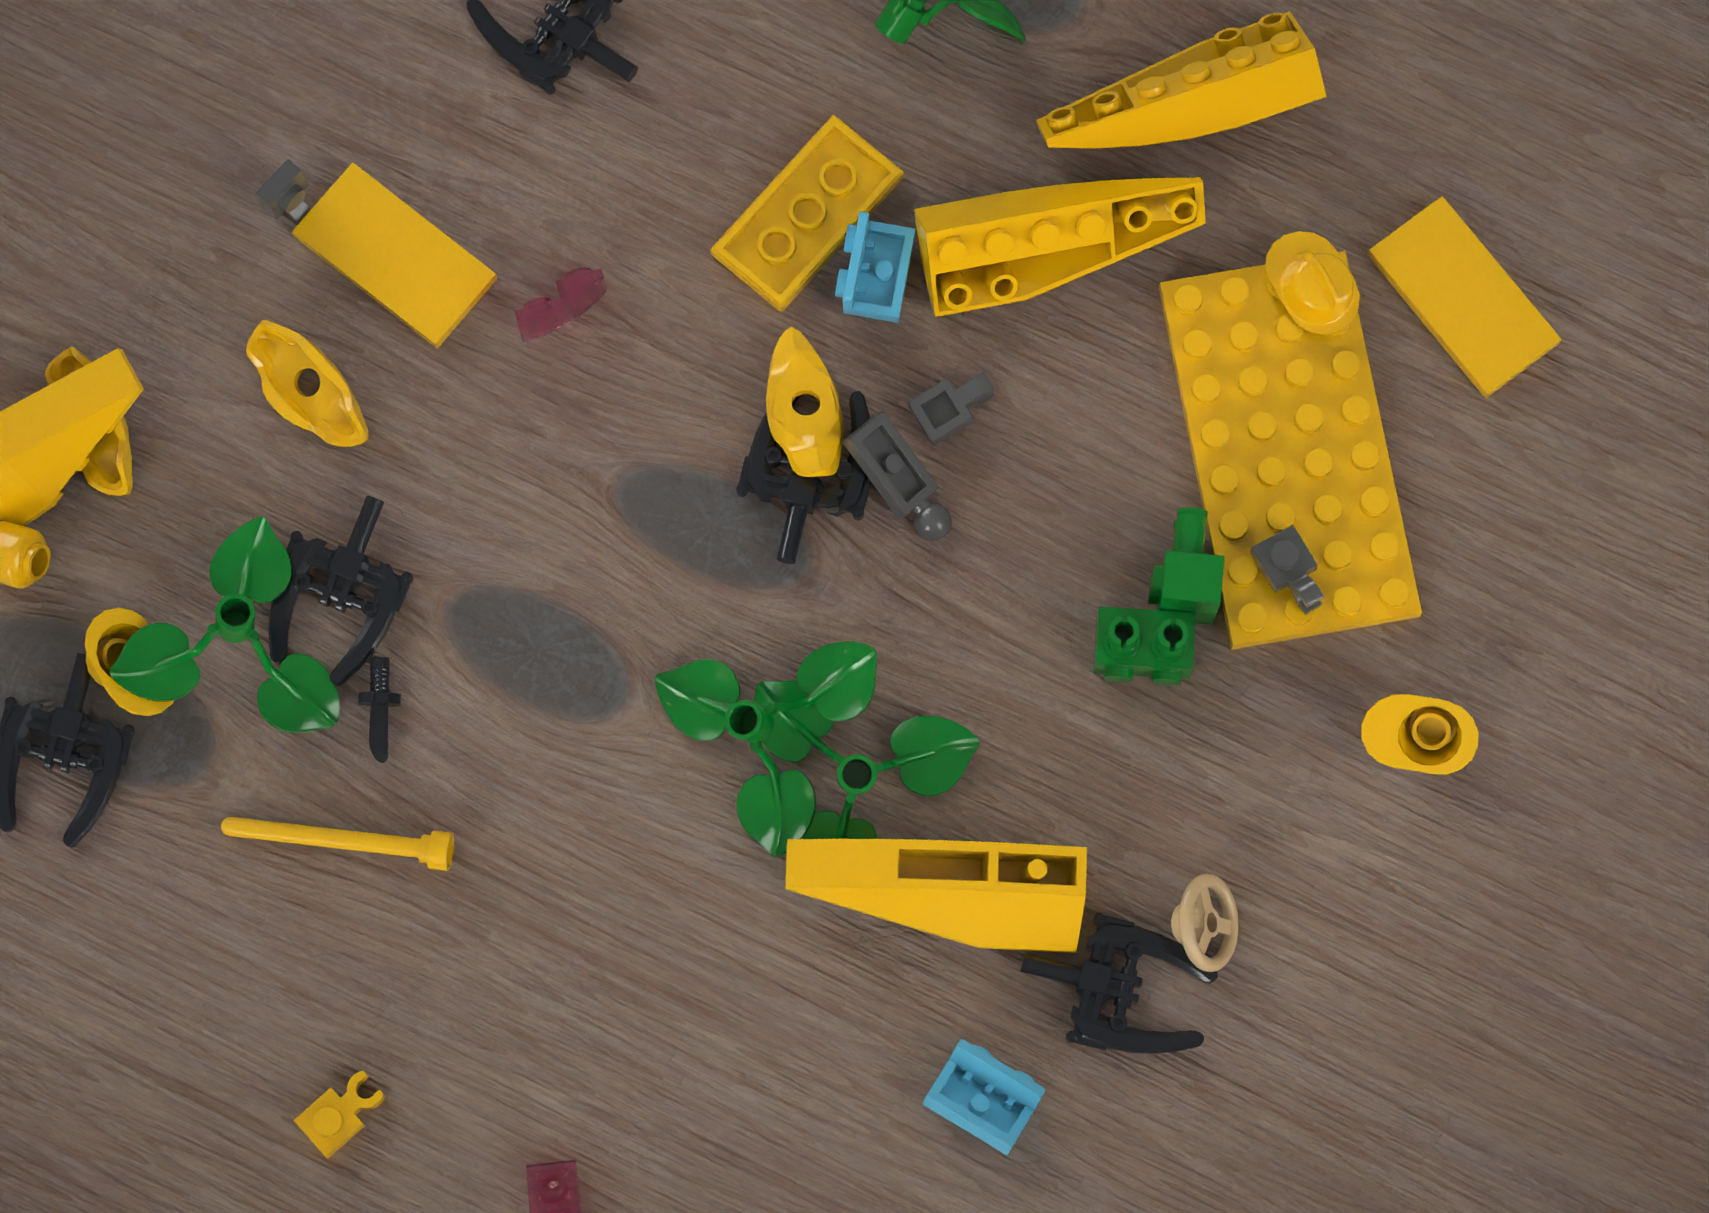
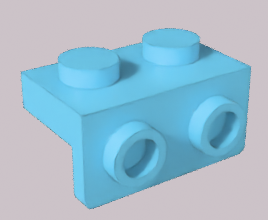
M859 212L857 225H848L845 238L844 252L851 253L848 270L840 268L836 284L835 296L843 298V314L899 323L916 229L869 221V213Z
M961 1039L926 1095L922 1105L1003 1154L1008 1155L1045 1093V1089L1035 1083L1028 1074L1013 1070L995 1059L985 1048L972 1045Z

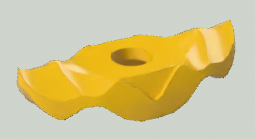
M262 320L248 339L246 354L260 374L262 391L272 407L292 424L313 432L330 445L352 447L368 441L369 431L359 404L337 367L312 341L291 329L268 320ZM310 368L319 375L320 387L314 395L308 397L300 391L298 378L304 370Z
M791 326L779 338L770 362L766 393V412L770 432L774 440L785 451L792 470L796 474L803 477L832 476L839 467L844 436V421L839 395L834 381L817 352L805 336ZM799 395H812L819 401L820 407L812 415H800L792 407L793 400Z
M75 347L67 348L48 364L45 370L48 385L92 361ZM123 416L112 432L104 434L88 455L90 460L82 470L87 483L91 487L108 495H130L133 487L129 431L126 419Z

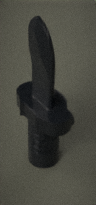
M373 657L370 659V692H360L358 694V704L371 706L369 746L374 758L378 762L385 763L388 759V707L400 706L401 695L389 692L390 659L387 657Z

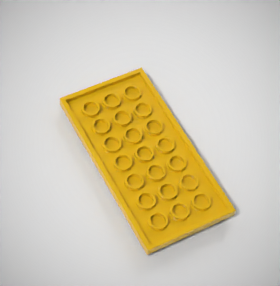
M1346 251L1338 252L1349 268ZM1266 264L1160 282L1159 285L1202 506L1204 510L1208 511L1206 526L1212 555L1224 556L1221 601L1231 650L1419 618L1422 614L1359 313L1357 311L1353 321L1339 332L1321 335L1306 331L1299 327L1291 318L1271 286L1265 271ZM1291 525L1295 527L1318 564L1317 570L1308 576L1314 580L1324 596V599L1320 600L1322 606L1306 615L1298 606L1288 587L1274 593L1250 554L1252 547Z

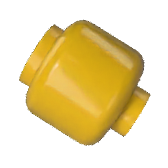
M0 521V583L24 589L34 584L35 581L40 580L46 574L51 558L50 549L46 545L45 538L40 531L11 522Z

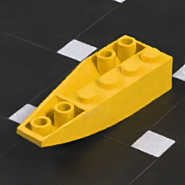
M1289 11L1286 13L1267 14L1257 23L1242 28L1223 29L1216 33L1213 38L1201 41L1065 107L1057 108L1048 115L1037 119L1036 122L1048 148L1098 149L1145 146L1191 139L1237 128L1327 96L1315 47Z
M1201 177L1123 179L1051 185L1002 192L914 209L918 249L935 317L1028 300L1206 224L1204 187Z
M787 839L785 890L976 948L1076 953L1086 898L1087 847L953 840Z

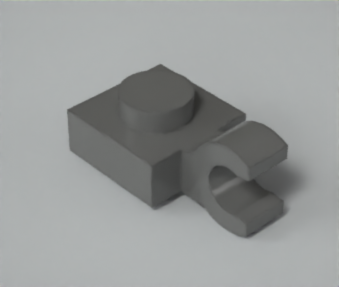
M289 159L256 192L263 209L276 220L286 212L293 219L294 223L298 225L311 210L303 201L306 195L305 189L308 187L302 170Z
M981 373L956 390L947 378L907 403L915 419L932 446L971 424L973 417L968 409L986 402L995 394L992 391L994 387L985 373Z
M1293 525L1251 548V556L1274 593L1288 587L1305 615L1322 606L1320 600L1324 599V596L1314 580L1308 576L1317 570L1318 564Z

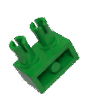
M1194 507L1178 508V520H1175L1173 524L1174 538L1172 550H1166L1162 565H1153V572L1149 582L1148 604L1156 605V610L1196 612L1195 623L1213 625L1221 603L1224 556L1211 555L1204 552L1208 511Z
M1099 606L1096 616L1093 673L1104 674V680L1111 682H1130L1133 680V676L1152 677V682L1159 685L1181 684V679H1190L1193 671L1196 612Z

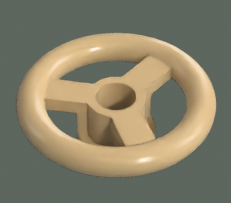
M1208 873L1198 875L1188 884L1183 893L1181 903L1174 909L1171 919L1172 932L1175 939L1183 944L1190 961L1196 967L1206 972L1218 971L1230 961L1236 948L1239 929L1237 907L1229 887L1221 878ZM1208 888L1218 897L1224 919L1220 918L1217 911L1212 907ZM1217 934L1223 935L1221 946L1216 955L1213 957L1206 956L1205 953L1211 937H1215Z

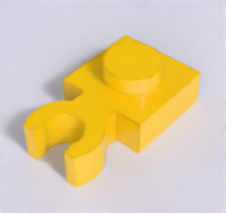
M364 1071L357 1072L350 1078L347 1084V1092L342 1097L330 1087L293 1120L327 1159L365 1127L364 1123L357 1117V1114L361 1110L377 1108L386 1097L381 1090H378L372 1097L367 1099L359 1096L358 1090L360 1085L369 1078Z

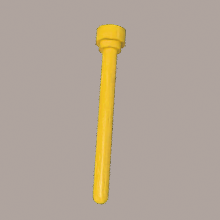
M227 817L221 823V830L227 836L418 858L419 863L427 864L428 869L449 871L454 852L453 832L433 830L431 835L422 834L420 839L238 817Z

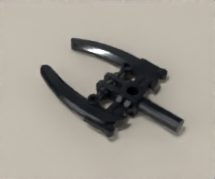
M479 0L467 1L466 5L470 16L493 49L503 59L517 68L521 76L544 90L548 95L553 94L556 90L554 82L557 79L567 77L571 66L567 65L572 58L578 57L583 60L587 55L627 82H630L638 71L636 65L599 42L596 35L595 27L601 19L606 23L611 18L610 7L614 2L621 3L623 0H583L586 5L578 15L567 16L568 8L571 4H576L580 0H561L560 3L556 2L554 6L547 3L544 7L547 16L544 19L538 16L534 21L538 27L535 30L536 35L533 39H528L523 44L511 36L492 17ZM553 37L555 41L554 48L547 57L540 55L539 47L544 40Z
M860 391L853 392L849 399L851 434L870 419L865 397ZM801 395L797 396L793 400L792 407H794L795 403ZM766 412L754 436L749 456H745L736 491L740 497H745L748 492L754 493L761 502H771L770 497L779 498L783 501L786 509L789 510L777 560L786 564H795L807 513L813 514L814 510L818 507L829 508L827 514L838 517L848 512L853 514L855 520L860 521L864 517L871 482L868 481L869 478L850 452L848 462H840L834 474L842 481L840 488L825 486L819 477H803L795 472L787 477L771 475L772 467H778L781 464L788 465L789 469H792L787 455L782 454L776 448L777 442L770 432Z
M366 496L346 548L339 545L337 549L330 550L325 548L326 541L318 538L306 541L303 540V535L299 531L291 533V539L286 548L292 568L290 583L279 597L272 600L270 609L269 648L270 657L273 662L281 664L287 657L289 629L299 591H312L316 593V596L321 598L320 604L329 607L331 602L336 603L335 609L339 612L344 613L346 608L352 609L355 607L362 610L368 616L349 651L331 672L330 681L334 685H343L375 652L386 635L395 613L400 612L410 584L414 579L409 572H404L401 576L395 574L392 567L383 562L380 563V568L373 566L364 555L384 505L383 501ZM314 566L325 570L329 578L328 582L322 581L318 583L313 581L307 575L310 567ZM361 585L376 589L374 599L368 598L364 600L358 598L357 594L353 593V590Z
M77 653L63 708L56 706L53 711L48 712L40 710L43 704L33 701L22 706L18 705V701L14 697H8L5 700V708L0 723V829L4 832H12L16 826V781L21 756L28 757L32 755L39 757V760L44 761L43 767L47 769H53L54 764L61 765L60 771L64 773H69L70 768L76 769L78 766L87 768L93 773L85 799L63 836L64 844L70 848L78 845L92 829L114 791L121 767L126 765L135 728L130 724L125 725L123 729L116 728L109 719L100 718V724L90 722L88 716L82 712L91 679V674L85 661L86 654ZM34 730L45 733L49 739V745L43 744L42 747L32 745L31 742L26 740L29 731ZM83 743L99 746L98 756H91L89 758L80 756V753L75 752V750Z
M1096 913L1093 917V923L1097 926L1096 933L1088 938L1086 948H1092L1091 956L1088 960H1084L1081 967L1024 953L1020 972L1076 986L1075 993L1081 999L1079 1008L1074 1005L1072 1007L1070 1017L1075 1026L1074 1030L1069 1031L1066 1035L1068 1043H1075L1106 1051L1108 1048L1144 1054L1178 1052L1202 1045L1204 1036L1201 1032L1195 1030L1163 1032L1126 1027V1010L1130 1009L1131 1004H1137L1139 995L1133 992L1134 987L1140 988L1142 986L1143 979L1137 977L1138 971L1136 966L1137 961L1143 954L1174 965L1204 983L1210 984L1217 979V971L1206 972L1196 967L1190 961L1183 945L1159 933L1136 927L1134 922ZM1114 949L1125 950V958L1127 960L1121 973L1117 972L1111 963ZM1111 998L1115 999L1114 1006H1116L1114 1016L1108 1022L1100 1019L1099 1015L1102 1003Z

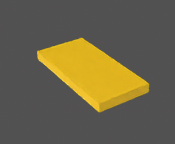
M833 114L710 249V253L782 313L843 246L848 225H857L859 212H867L870 216L904 178V172Z
M353 162L292 231L293 236L436 349L440 347L498 279L495 272Z
M1443 196L1377 243L1367 253L1371 261L1485 399L1556 347L1562 340Z

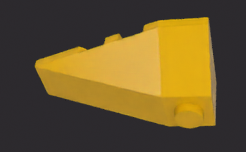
M117 348L0 411V519L2 521L26 526L53 508L64 493L61 490L76 471H82L89 462L90 458L88 455L103 435L112 432L142 393L144 388L123 349Z

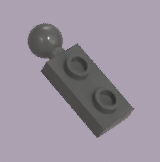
M884 411L873 415L842 441L898 518L904 517L913 511L915 513L914 528L923 539L929 541L940 540L948 534L952 524L949 511L943 505L930 503L927 499L939 486Z

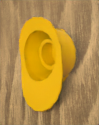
M1297 231L1283 235L1272 244L1266 255L1265 271L1271 286L1295 323L1310 333L1321 335L1336 333L1348 326L1359 310L1360 294L1350 269L1331 243L1313 232Z
M119 607L104 610L92 620L86 631L85 661L89 673L98 684L105 688L115 703L124 710L142 716L162 713L173 704L174 700L158 702L138 697L123 689L110 676V668L118 659L126 642L135 632L149 625L144 617L133 610Z
M1392 694L1378 700L1366 712L1361 724V739L1367 753L1381 764L1429 774L1448 775L1462 770L1473 759L1479 746V731L1473 717L1462 706L1440 698L1412 694Z

